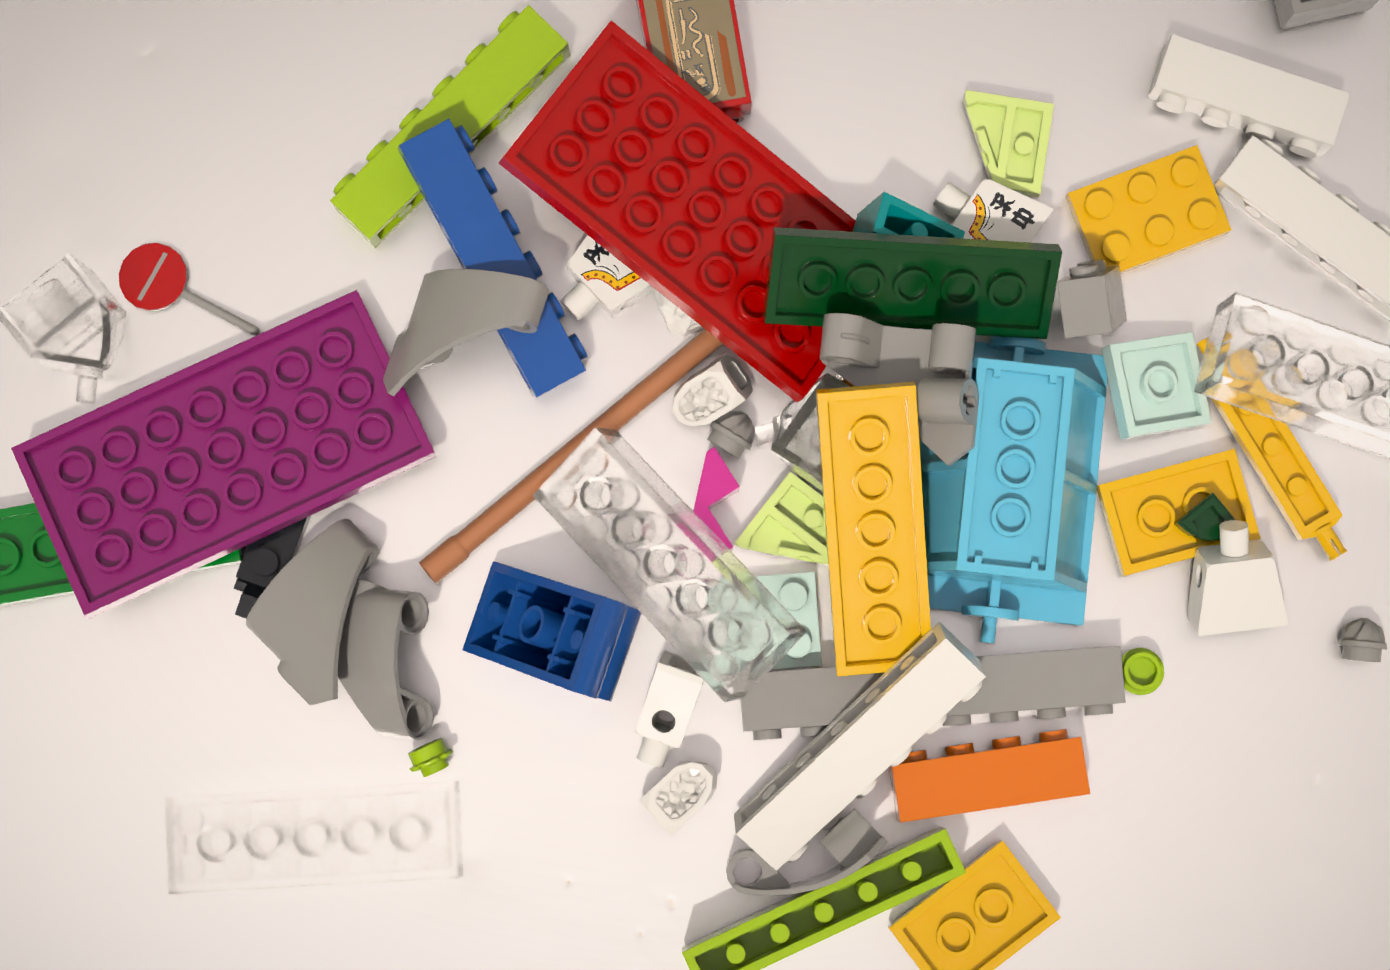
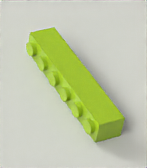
M528 5L521 13L517 11L510 13L499 25V34L488 45L481 43L471 51L465 60L467 66L455 78L452 75L444 78L432 93L434 98L422 110L415 108L409 112L399 125L401 131L389 143L386 140L378 143L367 155L366 160L368 163L356 175L354 173L347 174L335 186L333 190L335 196L330 202L374 248L388 237L425 200L398 151L400 144L450 119L454 128L460 125L464 127L476 150L571 56L568 42L531 6Z
M940 826L874 857L859 870L836 883L816 890L797 893L682 947V955L689 970H761L965 874L966 871L946 828Z

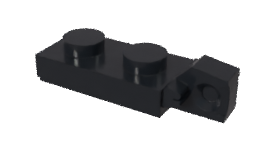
M311 516L247 545L236 574L237 580L234 589L242 592L235 612L236 616L247 619L252 607L269 583L298 553Z

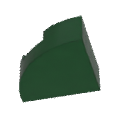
M1211 493L1177 520L1174 525L1183 533L1195 539L1218 541L1220 540L1219 525L1225 521L1236 519L1216 495Z

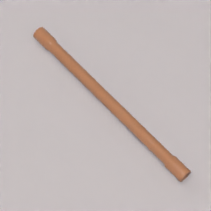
M704 329L459 533L446 539L419 562L420 566L438 584L467 560L471 552L723 343Z

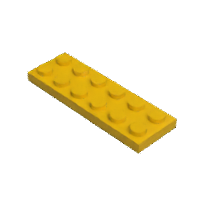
M914 381L816 390L837 676L886 672L931 630L917 396Z

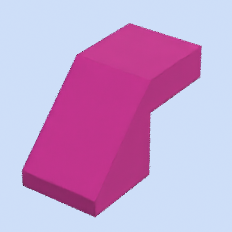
M713 447L706 452L693 509L692 522L716 560L733 551V546L710 509L739 492L740 486L716 448Z

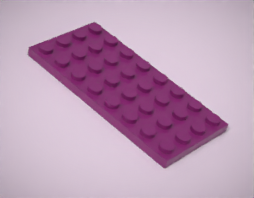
M357 290L11 448L86 618L95 617L437 457L404 387L402 386L395 396L387 393L383 378L390 358Z

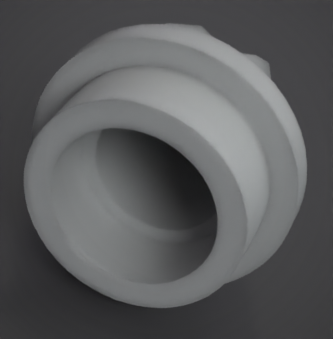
M729 411L710 424L713 430L707 440L739 459L745 448L750 450L753 446L755 429L751 419L744 412Z
M1360 618L1347 624L1342 632L1341 639H1338V646H1343L1342 659L1381 662L1382 650H1387L1383 629L1368 618Z

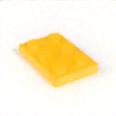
M1198 145L1074 190L1065 196L1090 261L1105 259L1106 267L1119 265L1120 274L1226 235L1231 231Z
M1235 448L1097 486V493L1121 577L1195 557V551L1199 547L1220 544V540L1204 541L1190 537L1174 525L1177 520L1211 493L1216 495L1236 520L1248 523L1249 541L1261 539Z
M999 840L964 867L965 874L942 884L888 926L920 970H994L1061 918L1002 840Z

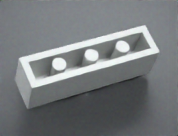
M1172 34L1163 48L1147 98L1156 100L1157 106L1166 111L1183 113L1186 110L1200 115L1201 120L1208 125L1218 128H1227L1230 125L1245 130V135L1249 138L1253 135L1259 140L1261 138L1270 141L1275 140L1290 145L1289 150L1297 155L1313 158L1317 155L1323 156L1334 145L1350 93Z

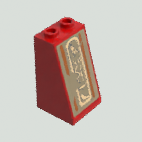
M636 0L645 48L736 123L743 121L744 115H750L752 102L734 0Z

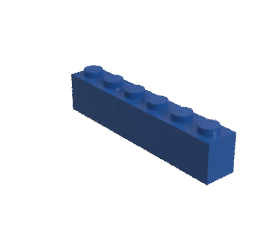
M447 119L398 146L402 159L463 269L502 272L528 277L536 281L537 278L543 275L531 251L522 253L514 237L519 235L520 231L509 210L505 209L500 212L491 195L498 191L490 174L485 167L477 170L468 153L474 151L475 148L462 125L454 128L450 119ZM553 292L548 294L538 330L535 333H521L508 328L497 330L532 396L536 398L586 371L582 361L588 358L587 353L575 333L567 336L559 321L565 317V313Z

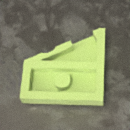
M966 90L963 103L988 179L1025 196L1038 198L1041 194L1054 104Z
M789 472L735 541V545L742 549L828 566L823 496L792 472Z

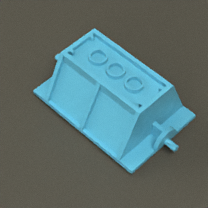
M994 336L989 339V343L975 341L971 379L975 381L978 388L979 405L974 448L949 466L919 440L929 607L936 610L961 612L962 615L983 617L980 640L982 643L995 644L997 619L1011 621L1025 619L1079 626L1084 625L1108 378L1103 355L1046 349L1045 342L1033 338Z

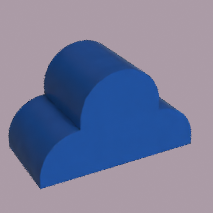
M493 561L462 650L572 692L612 702L642 611L605 596Z

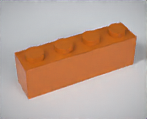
M1067 729L1040 732V742L1021 745L1020 736L993 739V749L974 752L973 743L945 747L946 756L927 759L926 750L912 751L901 764L895 767L891 765L888 767L896 819L901 823L1090 794L1081 737L1068 738Z

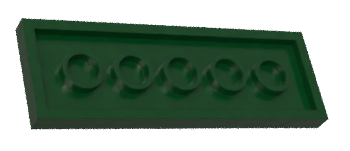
M773 227L763 312L764 322L766 324L823 327L824 314L844 313L862 316L883 326L932 330L934 324L948 323L973 327L976 329V335L1047 339L1062 250L1059 244Z

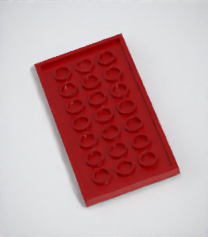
M611 20L499 161V164L798 403L805 398L826 368V365L819 359L822 327L766 324L764 322L763 312L773 227L853 232L856 220Z

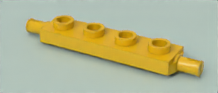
M1214 334L1198 342L1196 345L1211 366L1202 377L1205 390L1296 538L1303 540L1316 537L1328 556L1329 561L1347 552V549L1344 548L1332 528L1342 517L1341 511L1244 354L1227 358L1215 339Z

